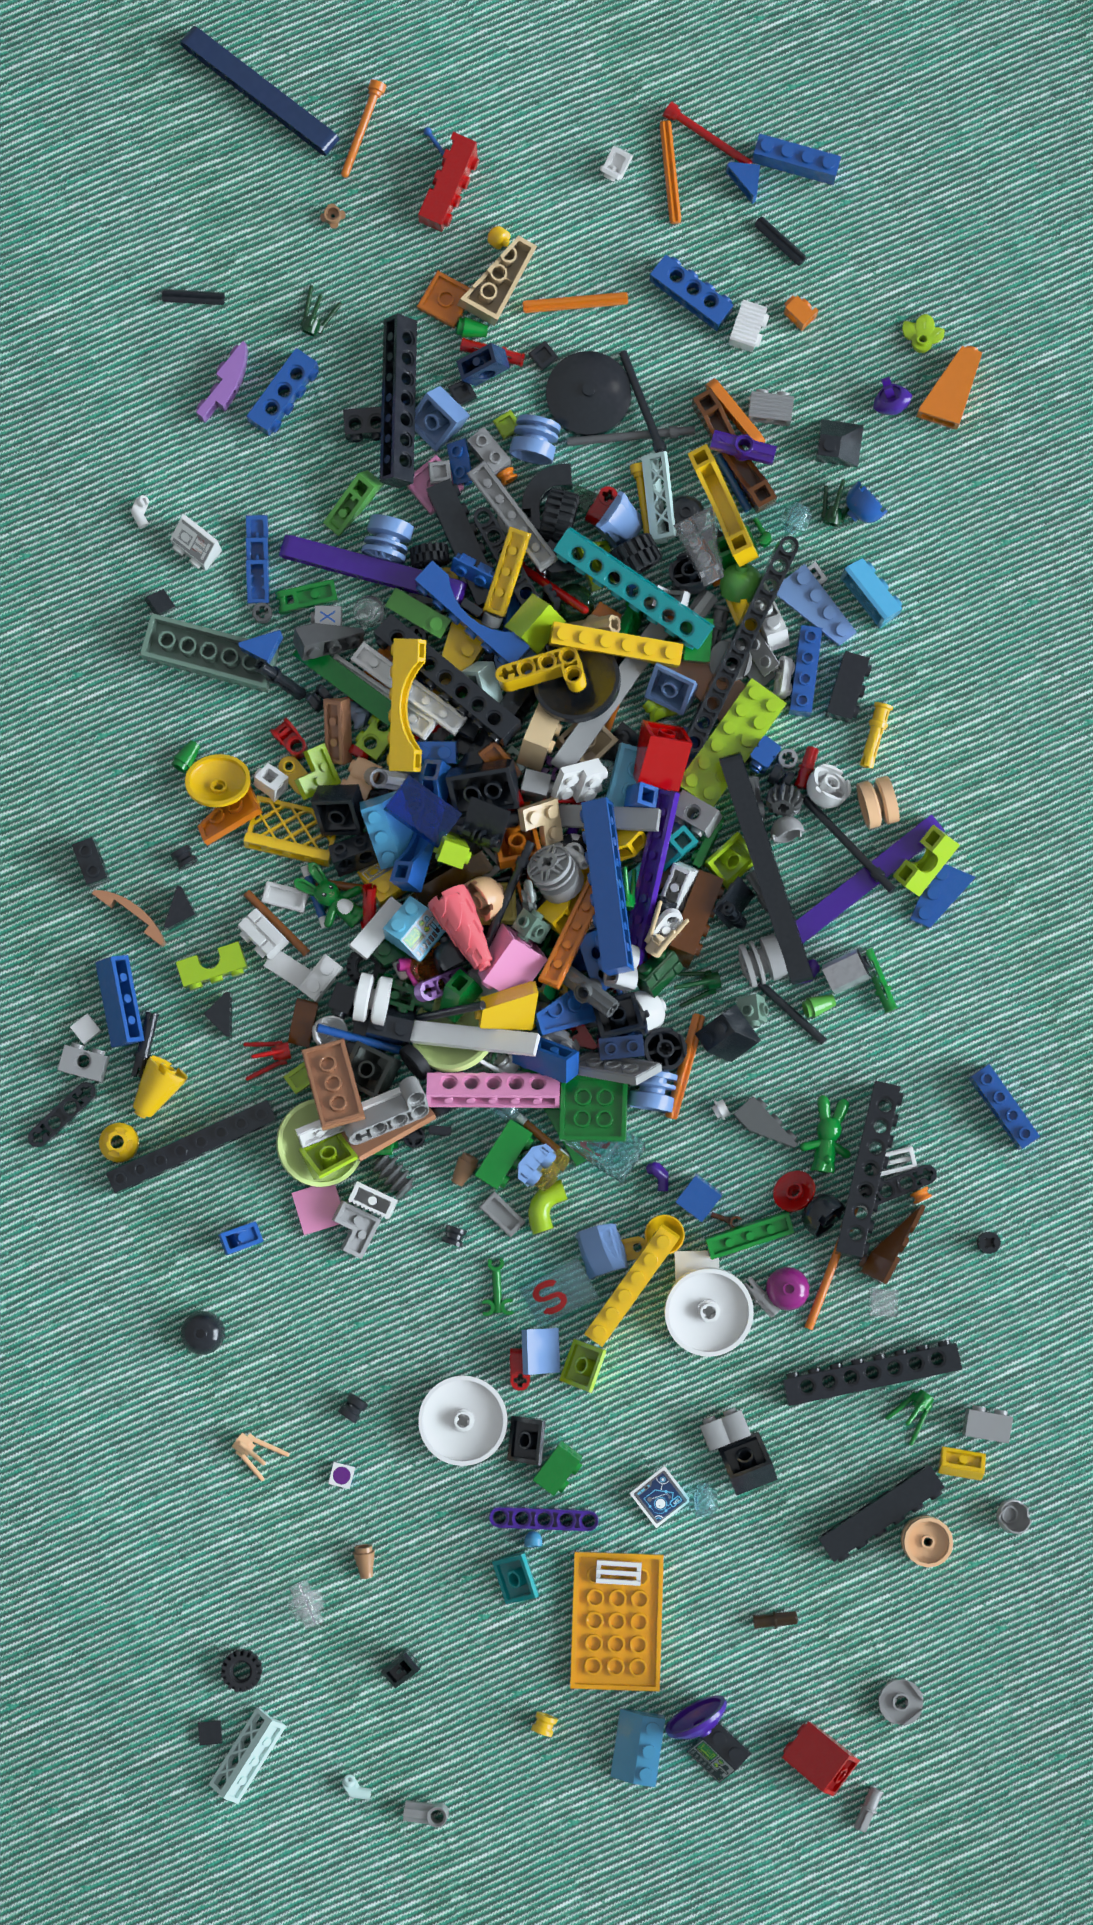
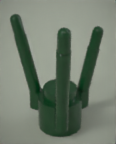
M310 285L300 330L316 337L317 333L322 334L325 326L341 307L342 303L338 302L322 324H320L321 319L316 317L323 295L319 294L310 315L309 309L313 294V285Z
M845 479L841 480L834 506H829V509L828 486H824L821 517L824 518L823 523L839 527L840 523H844L849 511L847 505L842 513V509L839 508Z
M711 970L679 972L678 976L703 977L698 981L674 986L675 990L702 985L704 990L707 989V991L681 1003V1008L710 994H715L716 989L722 988L718 971L711 972Z

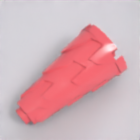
M457 885L441 892L442 897L439 900L435 896L428 903L431 913L474 969H479L480 972L491 967L493 959L467 885Z

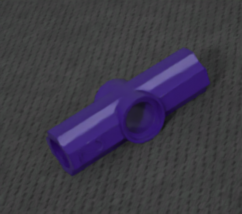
M715 430L710 449L733 455L740 461L752 460L772 466L777 446L755 441L748 435L736 436ZM745 445L748 450H741L738 446Z

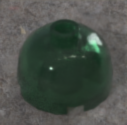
M568 584L561 587L562 590L589 608L587 614H582L561 600L559 615L566 621L565 623L585 620L588 615L593 613L595 602L592 594L586 587L580 584Z

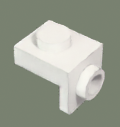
M613 146L600 171L604 172L603 176L611 181H615V179L620 180L623 178L633 155L617 146Z

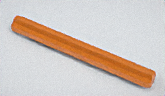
M666 120L660 122V134L669 221L671 224H679L681 222L672 126L671 121Z
M626 292L526 300L523 301L524 313L627 305L628 294Z
M694 1013L685 1041L687 1044V1054L684 1061L678 1066L676 1073L678 1075L677 1081H674L673 1084L676 1086V1089L672 1090L670 1095L674 1098L672 1113H665V1116L675 1120L679 1115L699 1043L695 1033L703 1028L705 1016Z

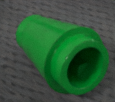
M465 316L464 318H458L456 335H461V338H486L488 325Z
M190 740L172 758L173 762L171 765L178 771L186 773L193 765L201 747L196 742Z

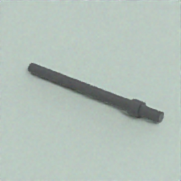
M674 425L665 429H657L660 438L670 437V439H675L678 436L695 434V426L678 427ZM649 430L568 437L567 446L651 439Z

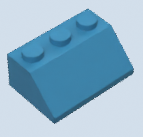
M862 558L844 568L840 579L880 629L901 613L902 603L896 595L892 596L887 590L889 589L887 583L882 578L879 579L876 576L874 566Z
M401 789L360 802V810L381 870L394 866L395 860L405 851L415 830Z
M620 1708L610 1777L636 1785L656 1787L665 1725L664 1715Z

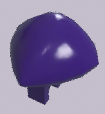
M890 377L881 379L883 387L874 399L873 409L883 415L891 416L901 413L910 404L912 394L906 388L891 383Z

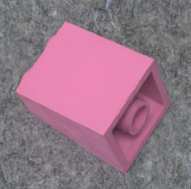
M502 923L489 948L493 959L491 967L481 972L478 971V975L482 979L481 983L490 990L495 988L498 991H502L533 981L548 959L537 943L532 940L524 941L517 936V931Z

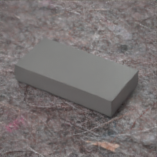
M495 1191L479 1206L509 1237H512L526 1222Z

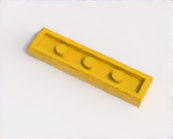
M509 527L483 608L484 611L505 617L531 533Z

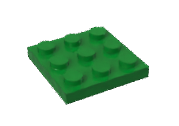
M580 1075L575 1076L567 1083L561 1082L559 1140L626 1142L628 1084Z

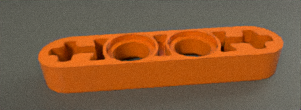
M713 378L705 384L706 390L710 388L713 390L725 414L743 435H748L755 441L765 443L763 435L718 380Z

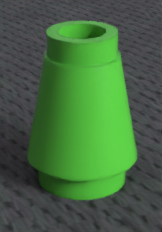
M832 994L808 997L802 1002V1008L807 1018H816L836 1006V1001Z

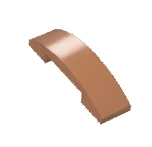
M94 890L92 892L94 896L110 908H113L117 902L149 925L144 931L146 935L162 947L166 945L165 939L156 923L136 904L108 891Z

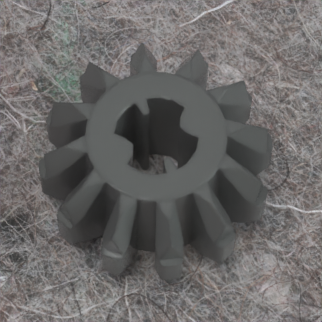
M785 783L782 785L775 784L767 793L766 807L769 808L770 813H775L776 817L779 815L794 817L801 810L803 795L800 793L799 788L793 787V784L790 786Z

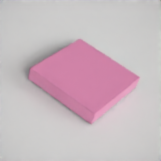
M435 455L428 462L441 461V459ZM426 462L414 472L413 484L406 487L428 513L432 515L435 511L427 495L426 488L433 485L430 484L428 462ZM462 484L457 485L460 491L464 489Z
M336 1185L326 1187L312 1186L292 1193L304 1235L339 1225V1223L332 1220L341 1202Z

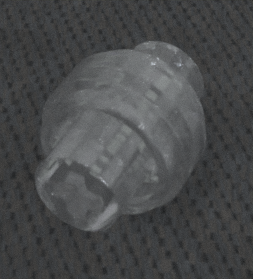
M308 1580L289 1587L293 1599L288 1601V1609L291 1616L296 1621L301 1619L305 1630L322 1624L324 1620L320 1611L325 1608L323 1605L325 1601L321 1592L319 1593L317 1589L311 1590Z

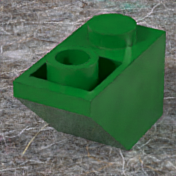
M459 969L445 985L439 1009L473 1003L483 990L473 978ZM463 1014L446 1018L455 1024Z

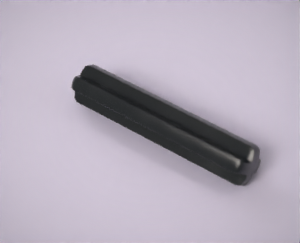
M762 216L757 219L755 227L795 264L800 266L805 262L806 255Z
M163 289L162 300L175 303L224 305L225 294L223 292Z

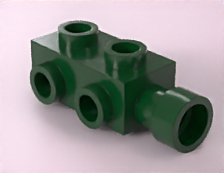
M378 973L377 980H374L373 989H376L378 979L381 976L392 978L389 1004L396 1006V1010L407 1013L408 1010L413 1011L414 1006L423 1008V1011H432L435 999L426 1002L418 1001L414 995L415 986H413L411 980L405 979L403 981L389 973Z

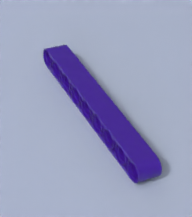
M284 535L279 556L284 559L421 595L416 590L415 579L423 570L293 535ZM449 577L454 597L459 605H461L468 584Z
M931 814L871 862L877 868L880 867L886 873L885 877L887 878L899 869L906 859L909 861L925 848L920 841L932 825H935L943 832L945 830ZM865 867L796 920L803 944L880 884L870 877V873Z

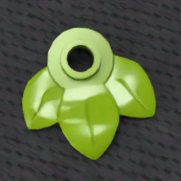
M928 314L921 315L916 320V323L904 321L902 325L904 337L911 341L912 347L918 353L927 352L933 344L940 343L944 338L945 330L935 327L933 318Z

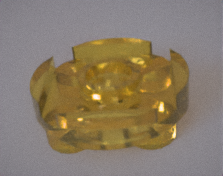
M560 1149L555 1151L556 1159L547 1169L542 1168L541 1170L543 1174L535 1184L541 1191L551 1187L558 1179L556 1176L560 1170L563 1172L569 1163L570 1158Z

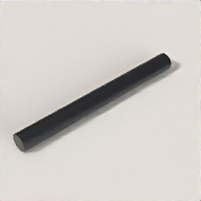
M761 982L757 985L766 996L819 1044L822 1045L827 1040L823 1034L767 984L762 985Z
M478 1001L415 1015V1020L430 1021L483 1010L486 1008V1004L484 1001Z

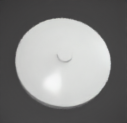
M713 1267L695 1269L680 1277L670 1289L664 1309L666 1325L673 1339L688 1352L700 1356H718L736 1348L747 1336L752 1325L754 1313L753 1303L745 1285L732 1273Z
M454 1376L438 1383L424 1398L419 1411V1431L426 1447L438 1459L458 1466L477 1464L489 1458L501 1445L507 1430L506 1407L499 1393L487 1382L472 1376Z

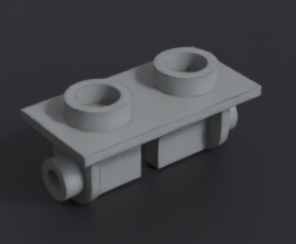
M758 632L749 653H751L753 661L765 677L771 671L776 673L781 668L779 666L780 662L773 654L764 637Z

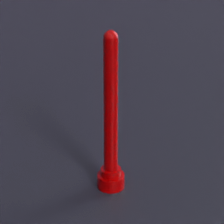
M671 101L665 109L663 117L669 121L671 119L679 121L739 163L752 164L751 159L682 114L679 106Z
M523 559L522 567L530 579L543 588L551 583L553 586L552 591H556L557 597L559 596L561 600L582 614L588 613L589 608L585 604L526 566Z

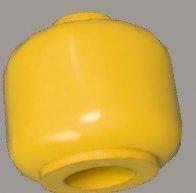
M501 226L492 228L488 233L487 241L495 249L499 250L502 247H507L510 243V233Z

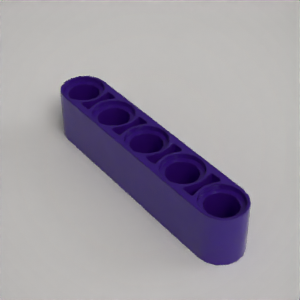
M496 1506L491 1510L489 1516L491 1524L498 1528L592 1531L598 1526L599 1522L598 1516L593 1510L573 1508ZM496 1511L505 1513L506 1519L503 1522L499 1523L493 1519V1514ZM518 1512H525L528 1515V1520L525 1523L521 1524L516 1521L515 1516ZM544 1512L549 1514V1523H539L537 1519L539 1514ZM565 1513L570 1514L573 1518L571 1524L563 1525L560 1522L561 1515ZM587 1514L595 1518V1522L591 1526H585L582 1522V1518Z

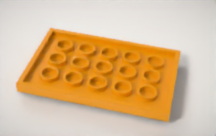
M574 1551L570 1689L660 1692L663 1554ZM597 1560L642 1562L640 1586L596 1583ZM601 1565V1569L605 1570H637V1567ZM604 1574L600 1576V1578L636 1580V1576Z

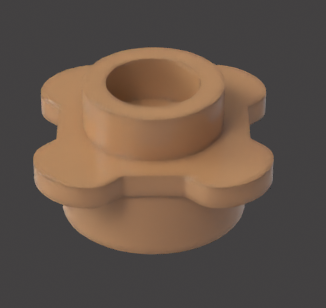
M332 203L320 215L321 221L330 224L332 229H336L341 219L346 217L343 210L340 211Z

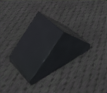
M181 886L176 888L164 924V928L170 931L198 917L185 890Z
M225 992L204 1015L226 1037H232V993Z
M407 1648L388 1664L381 1673L394 1688H397L416 1674L422 1665Z

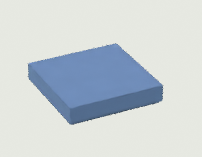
M559 1328L521 1330L523 1375L560 1373Z

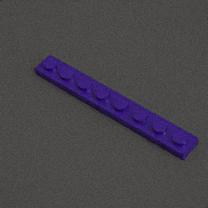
M662 789L658 791L656 808L661 810L659 832L648 831L635 889L636 905L630 911L628 920L631 944L638 946L640 949L638 965L643 964L645 947L647 945L644 939L651 926L680 793Z

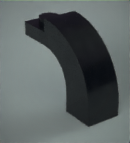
M571 463L545 468L532 478L525 489L522 511L524 514H531L527 515V518L538 532L540 529V505L549 494V491L552 488L572 490Z

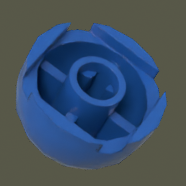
M857 481L846 496V505L849 508L847 514L855 522L858 519L864 523L876 522L888 511L885 507L881 510L883 506L865 486L860 488L862 484L860 481Z

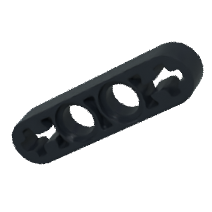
M88 1082L78 1085L29 1132V1143L33 1147L38 1148L46 1146L96 1098V1087ZM84 1087L87 1089L91 1087V1096H84L81 1099L84 1102L83 1105L73 1098L75 1094L77 1097H80L84 1093L82 1090ZM69 1101L75 1102L77 1106L76 1111L71 1114L65 1111V1104ZM53 1116H57L61 1122L60 1126L56 1129H52L49 1126V1120ZM43 1125L48 1131L52 1132L50 1136L48 1133H45L42 1136V1143L38 1141L36 1143L34 1142V1134H41L44 1131V1129L41 1128Z
M922 1165L885 1180L883 1185H889L892 1189V1194L889 1197H883L880 1191L877 1190L876 1195L880 1199L879 1204L933 1183L937 1177L935 1168L931 1165ZM924 1168L927 1171H931L930 1180L927 1181L926 1178L918 1180L920 1185L917 1186L916 1178L912 1173L916 1172V1176L923 1174ZM905 1176L912 1180V1186L909 1189H903L900 1185V1180ZM867 1187L860 1190L859 1193L861 1196L863 1193L869 1196L871 1195V1190Z

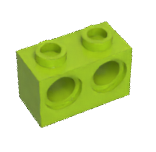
M372 715L368 721L369 727L365 732L362 730L355 739L357 742L355 745L378 764L390 747L387 739L390 727L385 732L379 731L378 726L382 721ZM372 739L377 742L374 749H367L365 747L368 740Z

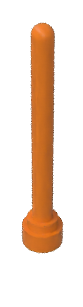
M370 80L368 86L369 98L341 171V175L344 178H347L351 172L377 98L384 95L386 85L381 81Z

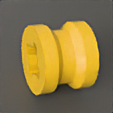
M537 1711L535 1716L537 1720L532 1725L531 1730L541 1735L552 1737V1728L558 1719L552 1715Z

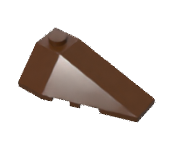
M919 1205L883 1238L868 1255H863L858 1263V1266L861 1267L858 1272L880 1284L887 1285L900 1260L898 1254L899 1252L902 1253L909 1242L908 1235L912 1234L926 1206Z

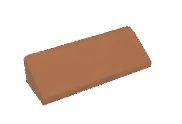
M325 698L323 699L325 746L333 764L345 765L352 761V755L348 751L352 744L350 699Z

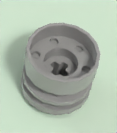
M555 844L545 846L539 849L528 863L527 873L530 879L538 887L543 897L550 903L559 904L567 902L581 891L584 884V875L563 846Z
M774 934L760 938L759 949L756 948L753 941H749L750 952H747L744 943L738 945L739 963L743 975L751 988L757 987V976L762 985L766 984V973H769L773 981L788 977L785 961Z

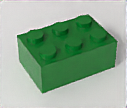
M510 1119L477 1170L475 1177L497 1191L500 1187L504 1189L510 1180L508 1176L510 1170H516L518 1163L522 1160L519 1156L523 1150L528 1151L533 1144L534 1139L531 1138L533 1133Z

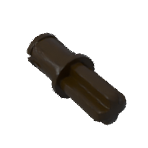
M773 1611L770 1614L753 1615L754 1629L768 1627L777 1629L778 1626L798 1624V1616L796 1611L780 1613Z

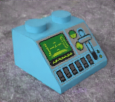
M409 896L383 928L386 940L418 962L423 960L446 932L442 929L431 911L411 896Z

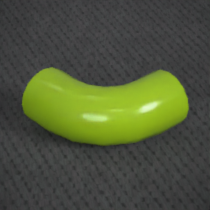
M561 1179L543 1186L531 1199L528 1217L533 1235L554 1228L550 1218L551 1208L557 1203L568 1200Z

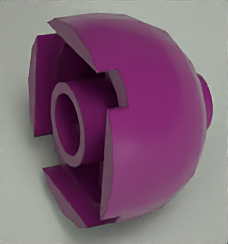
M782 1267L770 1274L766 1282L765 1292L767 1291L768 1298L774 1306L780 1308V1310L791 1311L798 1309L806 1302L810 1286L806 1276L801 1271L793 1267Z

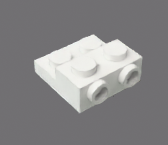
M599 758L561 767L553 785L551 797L558 798V800H566L573 796L576 803L593 800L597 793L602 791L601 783L608 776L606 767L602 765Z

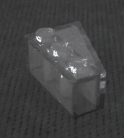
M711 506L673 525L678 540L704 587L724 577L717 519Z

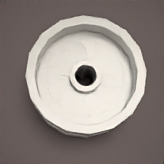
M362 972L354 996L353 1020L364 1022L368 1017L369 1009H371L372 1024L384 1026L393 979L381 976L378 979L376 989H373L375 980L373 974Z

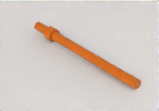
M859 1208L854 1210L855 1216L857 1215ZM838 1240L805 1324V1328L810 1330L814 1328L841 1255L835 1254Z

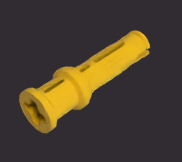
M874 702L875 710L872 719L869 720V735L860 762V766L873 769L883 731L888 727L887 719L889 712L893 710L891 705L881 702Z

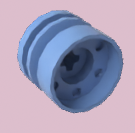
M529 414L517 416V426H515L514 432L518 436L512 438L509 454L519 460L532 464H552L556 447L550 443L558 442L557 434L560 433L561 426L557 422L541 416Z
M373 514L370 516L367 531L374 536H366L364 538L366 544L362 546L361 552L367 556L401 565L405 564L406 556L404 554L408 553V548L401 543L411 542L414 526L395 517Z
M662 1070L638 1084L637 1086H640L639 1090L629 1091L627 1106L672 1113L674 1098L665 1095V1090H675L676 1086L666 1083L667 1081H677L678 1075Z

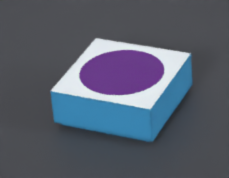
M334 1461L328 1484L350 1489L356 1467Z

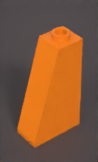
M962 346L920 406L916 417L957 430L983 352L978 351L973 346Z

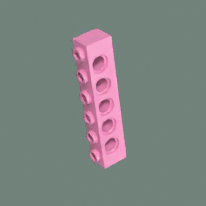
M528 1072L427 1073L426 1098L429 1107L559 1108L560 1082L548 1076Z

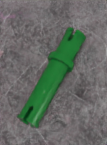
M870 948L865 951L878 975L877 978L875 974L871 980L876 989L875 995L879 996L886 1014L898 1009L891 993V985L888 986L873 951L874 949Z

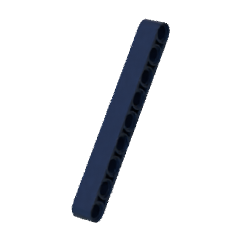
M192 26L180 41V45L188 53L323 156H327L340 140L330 128L198 27Z

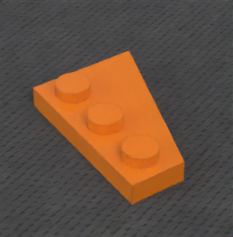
M251 784L243 798L231 805L215 808L197 826L203 842L207 846L263 813Z

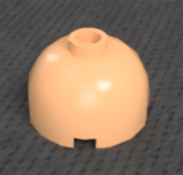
M479 876L464 884L465 886L467 885L479 919L482 917L484 918L483 921L486 922L493 918L502 908L505 891L503 886L494 879Z

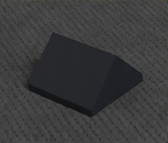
M634 991L613 996L618 1001L619 1006L613 1015L608 1018L592 1006L598 1034L601 1039L645 1029Z
M511 1416L508 1461L541 1466L546 1419Z

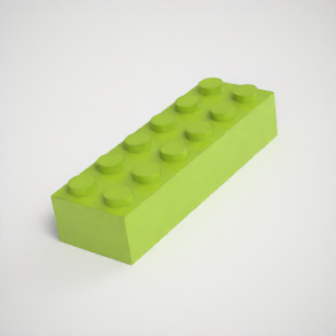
M751 678L706 740L703 748L685 770L679 790L681 792L684 790L714 807L728 787L719 758L741 752L745 763L787 703Z

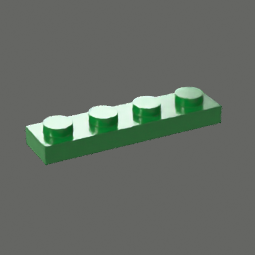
M783 1211L704 1237L709 1258L713 1260L792 1234L794 1230L789 1212Z

